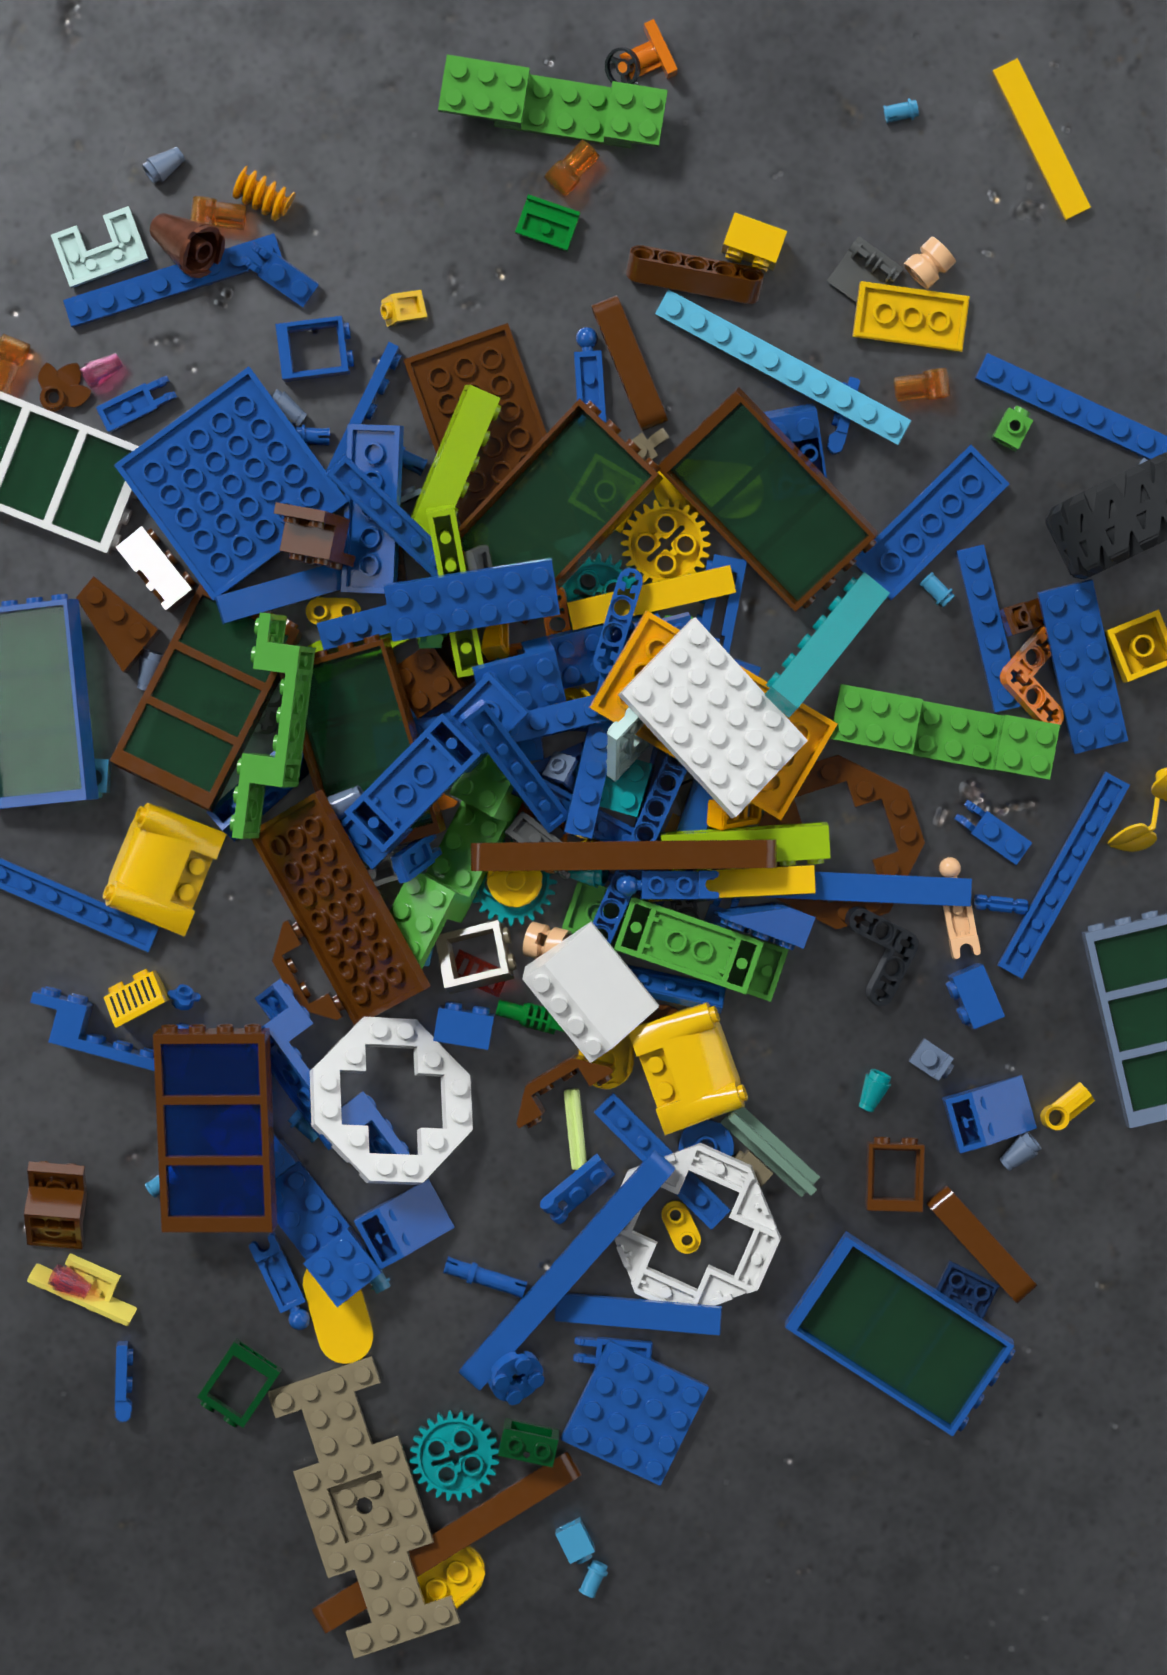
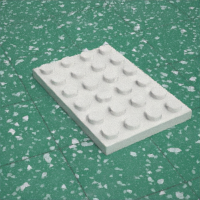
M696 617L692 618L618 694L731 818L736 817L808 741L791 721L765 696L760 687Z

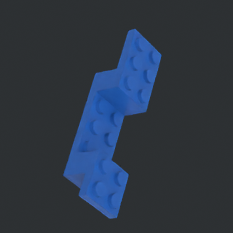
M657 611L651 612L652 614L661 618ZM689 612L662 618V620L681 630L691 620V615ZM643 614L632 617L624 647ZM604 623L576 630L571 629L521 642L523 654L473 666L475 683L477 685L488 672H491L528 711L565 702L564 689L598 681L600 672L594 667L593 659ZM616 626L607 629V640L612 643L620 641L622 638L621 629ZM603 642L601 649L607 650L604 657L598 658V662L602 664V669H606L607 666H613L614 661L610 659L612 651L618 653L619 647H610Z
M488 672L450 712L442 713L344 812L347 816L340 823L359 857L372 870L413 831L411 826L464 773L471 772L488 755L461 719L460 715L482 698L508 733L530 713L491 672Z
M279 979L255 997V1000L270 1019L262 1028H270L271 1073L311 1126V1069H308L302 1060L299 1050L291 1046L289 1041L314 1023L310 1019L308 1010L300 1006L294 998L291 987ZM258 1043L250 1044L258 1054ZM364 1091L341 1106L342 1125L368 1126L369 1153L410 1155L408 1146L398 1139L393 1132L391 1123L381 1116L376 1109L375 1101L366 1095ZM312 1127V1129L323 1142V1144L326 1146V1148L330 1150L332 1148V1144L324 1137L323 1134H319Z
M50 986L42 987L40 990L32 993L30 1003L57 1010L49 1043L155 1071L154 1049L144 1047V1049L137 1050L132 1048L133 1043L117 1040V1042L111 1043L107 1042L106 1036L90 1033L86 1035L94 1003L88 1002L89 997L75 993L64 996L61 995V989ZM179 1022L176 1025H178V1029H189L190 1024ZM164 1044L165 1074L182 1079L189 1076L197 1048L247 1061L252 1057L253 1047L248 1044Z
M252 1104L232 1105L201 1130L219 1156H262L261 1115ZM274 1133L277 1223L306 1259L303 1263L336 1307H339L381 1274L382 1271L365 1251L368 1248L290 1146L284 1139L279 1140ZM227 1165L250 1196L256 1195L264 1205L263 1165Z

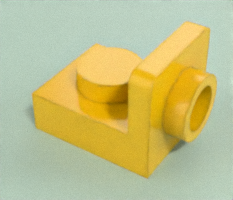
M421 290L390 294L381 300L380 311L387 327L427 317Z

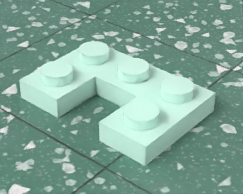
M129 206L103 215L112 242L87 251L77 225L51 235L70 288L149 260Z
M629 707L625 712V716L619 722L615 721L607 731V776L615 782L650 745V743L635 735L644 723Z

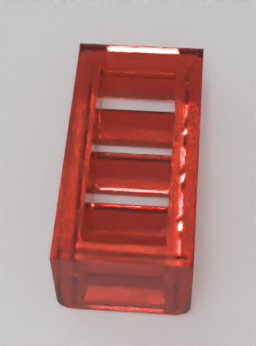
M459 949L455 958L457 972L464 958L469 960L464 973H458L459 978L469 976L474 962L479 964L476 974L483 972L484 967L488 968L489 971L501 968ZM506 981L495 983L494 988L487 985L478 989L499 997Z

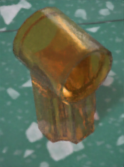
M582 139L563 160H559L551 167L544 178L565 197L576 187L581 180L580 177L598 160L600 155L589 143Z
M194 196L190 219L215 227L244 230L247 206L217 202L216 199Z
M3 334L0 338V391L9 394L19 367H22L27 359L30 344L7 334Z
M947 368L926 370L922 374L901 376L893 379L897 402L922 398L934 400L951 396Z

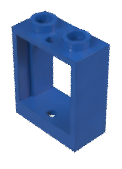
M342 316L275 324L281 374L284 382L350 374L349 367H354L353 351L347 350L346 339H351L349 322L344 323ZM337 327L341 366L294 372L289 333Z

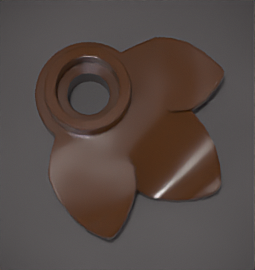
M45 363L39 371L38 382L42 388L40 402L46 410L57 412L65 406L75 408L85 403L91 395V389L79 385L81 382V370L78 363L67 364L58 371L51 364ZM53 393L59 395V400L56 403H51L49 400L50 395Z

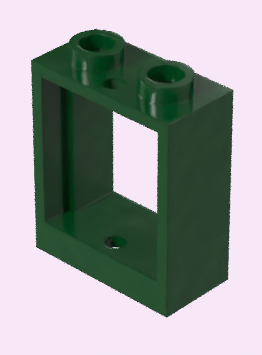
M236 1338L197 1398L201 1400L200 1404L205 1409L211 1412L217 1410L223 1414V1420L235 1428L239 1425L244 1428L280 1374L282 1368ZM233 1355L268 1378L243 1416L208 1393Z
M505 1418L498 1456L553 1468L559 1441V1429ZM527 1452L530 1453V1456L526 1458L523 1454Z

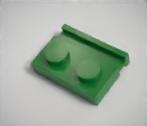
M528 194L515 234L568 252L581 212Z

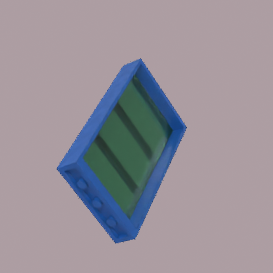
M68 594L51 595V601H43V597L26 598V604H18V600L2 601L0 607V809L99 799L79 599H68Z
M845 1231L785 1321L786 1329L951 1436H954L957 1430L961 1432L969 1421L968 1413L972 1408L977 1409L985 1396L982 1394L988 1385L991 1387L994 1385L1000 1375L998 1369L1003 1362L1007 1364L1015 1353L1012 1338L847 1231Z

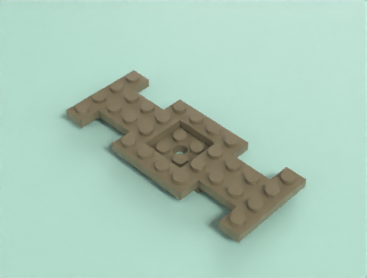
M373 1356L267 1392L275 1418L302 1410L319 1463L295 1470L293 1473L327 1577L330 1578L355 1570L371 1623L346 1631L354 1659L461 1622L452 1595L425 1604L408 1551L433 1543L434 1540L399 1435L372 1443L355 1392L381 1383ZM368 1498L372 1502L371 1512L362 1513L357 1507L359 1499Z

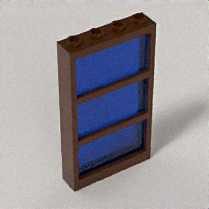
M167 1024L162 1025L161 1029H158L153 1034L162 1232H273L276 1228L277 1205L270 1028H262L261 1024H247L244 1026L245 1028H234L233 1024L217 1025V1028H206L204 1024L189 1025V1029H178V1025Z

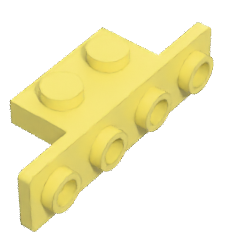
M71 1253L65 1262L62 1273L41 1264H36L27 1280L39 1289L47 1290L64 1300L74 1302L91 1312L101 1314L125 1326H129L137 1310L135 1306L112 1297L121 1275Z

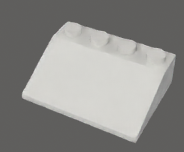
M592 921L525 966L522 980L590 1063L615 1047L659 1007V1004Z

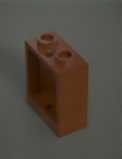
M874 1137V1142L867 1141L865 1208L867 1210L923 1212L925 1145L918 1143V1138L903 1137L901 1142H890V1137ZM875 1150L915 1151L914 1198L874 1197Z

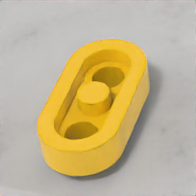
M315 598L308 603L306 616L311 623L317 625L319 622L342 617L344 607H351L352 614L362 610L359 603L351 598ZM322 606L325 613L323 616L318 617L315 615L316 607Z
M679 1200L667 1202L662 1208L661 1216L675 1248L684 1254L695 1252L700 1246L701 1237L687 1206ZM673 1210H678L681 1216L679 1219L673 1220L670 1217V1213ZM683 1236H691L692 1242L689 1245L683 1244Z

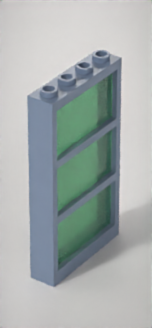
M1158 910L1142 913V919L1134 921L1131 920V916L1114 920L1115 925L1104 927V923L1087 926L1088 931L1082 932L1125 1124L1128 1128L1167 1120V913L1158 914Z

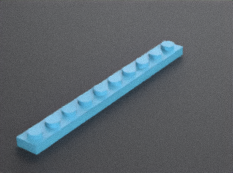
M669 289L655 313L666 321L898 446L912 420Z

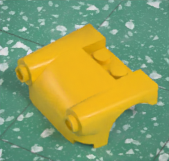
M146 803L144 807L140 806L130 824L110 873L108 884L103 892L106 906L185 937L195 913L193 907L212 860L217 859L227 834L179 815L162 806H156L151 803Z
M708 1002L693 1007H686L671 1015L639 1025L629 1033L635 1054L640 1058L657 1106L656 1112L664 1135L745 1107L744 1101L748 1100L746 1089L743 1084L741 1085L738 1071L719 1022L718 1011L715 1006H710Z

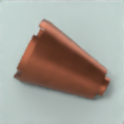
M167 213L157 215L151 222L150 235L177 266L191 278L207 276L211 272L208 269L214 263L218 265L225 250V238L220 234L217 227Z

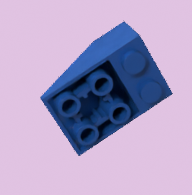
M814 404L764 412L827 478L818 414ZM760 423L765 454L767 455L780 442ZM786 449L768 465L774 500L813 494L822 488Z
M777 902L714 911V915L721 917L720 923L742 932L746 927V933L766 941L771 936L770 942L790 950H794L795 946L804 949L816 918Z
M1022 1075L942 1097L955 1146L959 1153L982 1148L1037 1129Z
M429 1178L422 1184L413 1186L354 1219L380 1270L455 1228Z

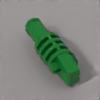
M499 999L495 1015L519 1021L522 1027L553 1035L556 1030L565 1032L545 1007L528 1002L527 1004L519 1005Z

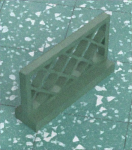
M745 1107L729 1112L722 1118L720 1123L800 1197L806 1192L811 1196L815 1193L817 1189L814 1183L820 1176Z

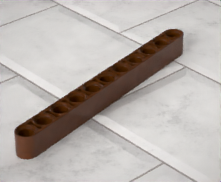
M777 840L471 843V871L777 868Z
M568 1451L554 1459L553 1468L542 1466L432 1535L433 1543L408 1551L416 1577H419L580 1477L582 1474ZM359 1582L353 1583L312 1609L325 1634L367 1609Z

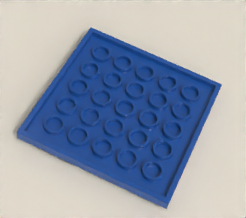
M249 366L114 465L213 601H215L216 596L223 595L282 552L279 550L285 522H283V516L274 514L276 502L323 510L333 514L348 503L337 485L325 475L326 470Z

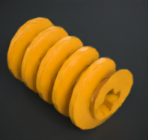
M245 166L235 182L233 198L237 200L243 195V204L248 205L253 201V210L256 211L262 207V214L264 216L272 212L271 219L273 221L279 220L290 208L296 193L293 192L290 196L286 197L285 186L277 192L276 181L267 186V176L264 175L258 181L256 180L257 171L254 170L250 175H247L248 166Z

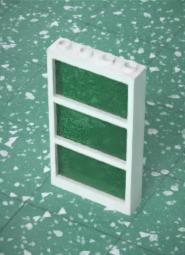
M0 391V512L111 555L112 550L117 551L116 547L121 542L122 536L119 535L122 524L127 525L130 520L132 510L129 507L132 499L137 500V496L114 465L139 446Z

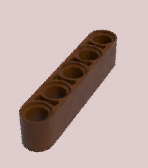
M644 245L633 246L630 249L626 276L634 282L745 304L758 302L764 273L755 267Z
M615 295L591 305L641 430L644 431L668 421L618 296Z
M947 1185L926 1203L1017 1304L1038 1286Z

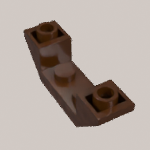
M1038 598L999 610L1008 637L1044 625Z
M290 920L285 921L282 924L272 959L282 980L291 987L294 998L308 1012L335 1020L342 1018L343 1014L341 1011L345 1008L338 995L332 996L329 992L310 1002L309 997L312 994L304 981L299 982L295 975L298 969L291 957L286 959L284 955L303 944L301 938L304 937V934L297 922L292 924Z
M574 1054L529 1081L524 1089L516 1124L518 1128L524 1125L531 1128L542 1121L541 1115L546 1110L537 1097L536 1092L540 1096L554 1088L552 1083L562 1078L563 1081H566L578 1073L576 1068H579L589 1086L595 1083L601 1086L613 1078L611 1073L615 1071L616 1067L613 1063L597 1059L590 1063L585 1056Z

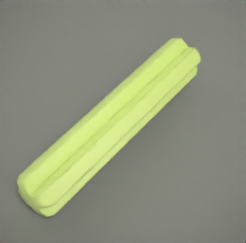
M570 1088L564 1090L571 1167L573 1170H578L587 1162L580 1090L578 1088Z

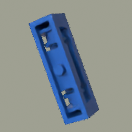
M714 554L713 560L707 559L705 570L730 565L732 574H736L734 583L736 593L728 594L721 637H724L722 647L729 654L747 561ZM716 597L699 601V603L704 604L703 613L696 616L697 620L709 633Z

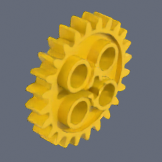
M665 498L664 505L660 506L655 499L653 503L654 508L650 509L647 504H643L644 513L641 514L635 510L634 514L637 520H627V523L632 528L631 530L625 529L622 532L629 536L628 540L621 541V545L628 546L629 548L622 553V556L631 557L626 566L635 565L636 570L644 574L642 577L643 583L648 578H651L653 583L689 573H696V566L705 567L700 558L709 557V554L703 551V548L711 546V543L703 541V537L708 536L710 532L701 531L700 528L706 522L705 520L699 522L695 520L699 514L698 511L691 515L688 513L689 504L680 509L679 500H676L674 506H670L668 498ZM664 516L671 517L674 521L673 529L667 532L662 531L658 526L659 519ZM683 525L684 530L671 542L673 548L670 550L664 548L652 561H648L647 558L661 545L659 539L661 537L664 539L669 538L679 526ZM647 535L654 540V547L651 550L645 551L639 547L638 541L642 536ZM683 536H688L693 540L694 545L689 551H682L677 545L678 540ZM665 555L671 557L674 563L673 567L667 571L660 569L657 563L658 559Z

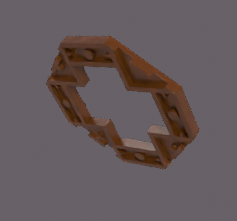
M840 755L816 761L795 798L846 781L854 807L881 799L898 851L872 859L875 872L879 875L908 876L925 844L908 790ZM793 799L782 820L765 811L758 826L801 824L802 821L795 799ZM777 862V867H787L780 866V862ZM776 898L803 913L816 917L815 919L835 929L847 927L845 916L852 907L859 906L880 916L889 913L894 903L833 901L828 903L827 900ZM856 915L854 917V921L857 923L865 921L861 916Z

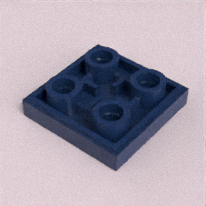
M949 1260L935 1289L983 1319L1000 1285ZM932 1297L925 1308L926 1311L940 1318H943L945 1313L951 1311V1309ZM957 1313L950 1322L974 1335L978 1330L977 1326Z

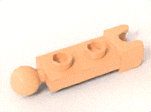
M953 857L943 859L939 865L940 874L947 878H957L961 871L959 861ZM972 904L971 907L942 905L952 959L960 958V947L963 944H969L972 953L980 955L981 950Z

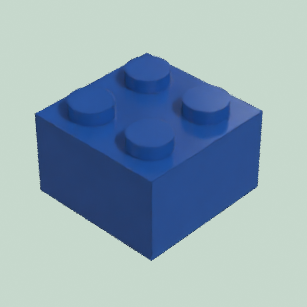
M975 963L947 975L950 982L945 984L951 998L958 1000L960 1007L956 1011L962 1024L976 1029L1005 1017L983 964Z
M446 1001L445 1006H439L433 1041L489 1050L495 1014L490 1013V1008L474 1006L473 1010L462 1009V1003Z

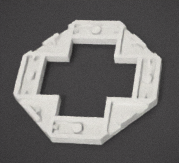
M363 1017L310 1070L311 1126L319 1134L324 1135L332 1144L331 1147L347 1163L350 1162L359 1172V1176L366 1183L420 1185L473 1130L470 1075L439 1042L433 1041L434 1037L417 1019ZM365 1047L414 1049L415 1076L441 1077L443 1129L420 1128L417 1130L418 1155L369 1153L368 1126L342 1125L340 1073H364L366 1071Z
M702 1143L664 1156L676 1169L661 1188L678 1195L690 1170L739 1192V1196L729 1218L753 1228L754 1231L735 1275L708 1265L697 1289L648 1267L658 1242L633 1231L641 1212L640 1210L614 1239L622 1263L630 1276L635 1294L649 1300L718 1305L732 1300L734 1297L758 1290L781 1236L752 1165ZM639 1166L627 1171L622 1185Z

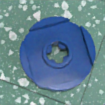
M709 1119L689 1126L682 1131L678 1143L679 1151L702 1143V1140L707 1139L709 1143H714L713 1149L729 1156L733 1155L734 1143L732 1136L720 1122Z
M516 1351L509 1352L499 1358L490 1370L492 1376L491 1379L488 1378V1385L499 1400L507 1401L510 1405H517L522 1399L543 1385L545 1378L542 1365L537 1357L529 1351H524L525 1354H517ZM514 1374L519 1375V1376H518L517 1378H515V1379L512 1378V1376H513Z

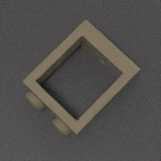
M496 920L439 935L436 941L444 988L450 994L514 979L513 970L517 969L514 954L509 953L508 944L512 941L508 927L504 928L503 924ZM494 933L501 968L459 978L452 943Z

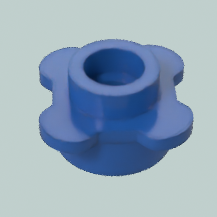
M184 984L179 985L175 990H169L167 993V997L172 999V1005L179 1010L191 1009L194 1001H200L201 997L199 993L193 992L191 987Z

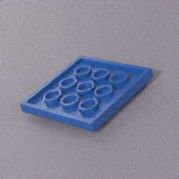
M609 1339L560 1438L570 1445L661 1486L709 1386Z

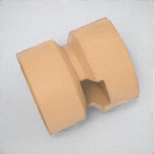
M931 237L920 247L921 254H913L903 264L915 281L927 290L939 279V272L946 273L956 263L950 251L935 237Z
M532 922L527 928L524 937L523 954L524 956L537 959L572 935V932L558 927H554L551 930L549 925Z

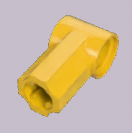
M1078 1082L1054 1103L1044 1107L1040 1114L1041 1122L1046 1128L1062 1130L1095 1100L1081 1082ZM1053 1110H1058L1061 1114V1120L1056 1125H1052L1049 1121V1114Z

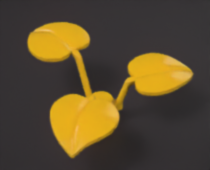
M1167 768L1156 772V781L1151 787V792L1155 796L1150 826L1143 823L1128 826L1108 841L1109 846L1123 851L1135 852L1147 849L1156 842L1157 834L1153 831L1156 829L1160 799L1167 801Z

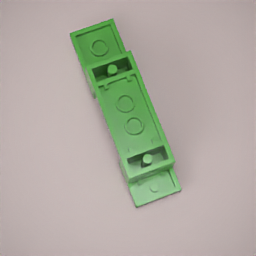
M447 55L438 112L493 120L494 127L629 149H631L632 143L659 147L668 90L612 81V87L531 75L530 68Z
M260 612L259 618L255 621L254 632L257 635L256 646H253L251 651V662L254 663L253 669L285 673V678L280 683V695H283L282 704L278 707L276 722L279 723L278 735H275L273 739L275 756L260 753H242V758L237 763V774L240 776L239 784L235 787L233 794L236 808L235 814L230 819V830L233 831L232 838H259L266 785L298 787L316 648L284 644L287 616Z
M840 684L833 718L837 726L830 739L917 757L1050 780L1060 725L923 701V699Z
M489 754L471 772L464 773L454 783L449 793L462 800L439 845L442 854L428 867L426 873L421 872L411 881L403 884L390 909L392 917L421 969L447 919L462 923L488 872L471 871V843H502L506 836L505 831L512 824L523 803L521 798L512 794L513 786Z
M578 881L562 929L570 930L573 934L589 922H593L608 887L599 885L595 888ZM631 896L610 943L614 950L770 1002L789 951L787 948L720 927ZM612 902L606 904L603 909L605 916L608 918H615L620 912L618 905ZM597 928L607 940V931L602 928Z

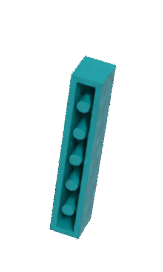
M865 572L858 580L854 577L851 578L843 588L846 592L843 598L837 596L828 607L831 611L828 617L822 614L812 626L816 630L812 636L806 634L797 645L800 649L798 654L795 656L791 653L781 666L785 670L782 674L779 675L775 672L766 683L769 690L765 693V696L788 718L798 709L890 594Z

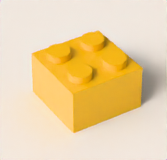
M734 212L721 252L725 253V258L730 261L741 263L744 260L752 263L751 267L758 268L762 272L766 273L768 269L773 271L787 231Z
M1159 609L1104 631L1106 642L1123 683L1167 666V628Z

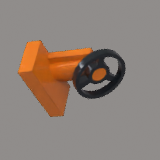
M654 19L644 23L643 30L649 40L648 42L633 49L626 47L616 48L607 55L605 73L611 83L612 81H618L611 74L610 61L616 64V71L621 75L622 83H626L629 76L631 81L628 84H634L639 77L660 67L667 79L677 75L678 68ZM618 51H625V53L619 55L620 59L613 56Z

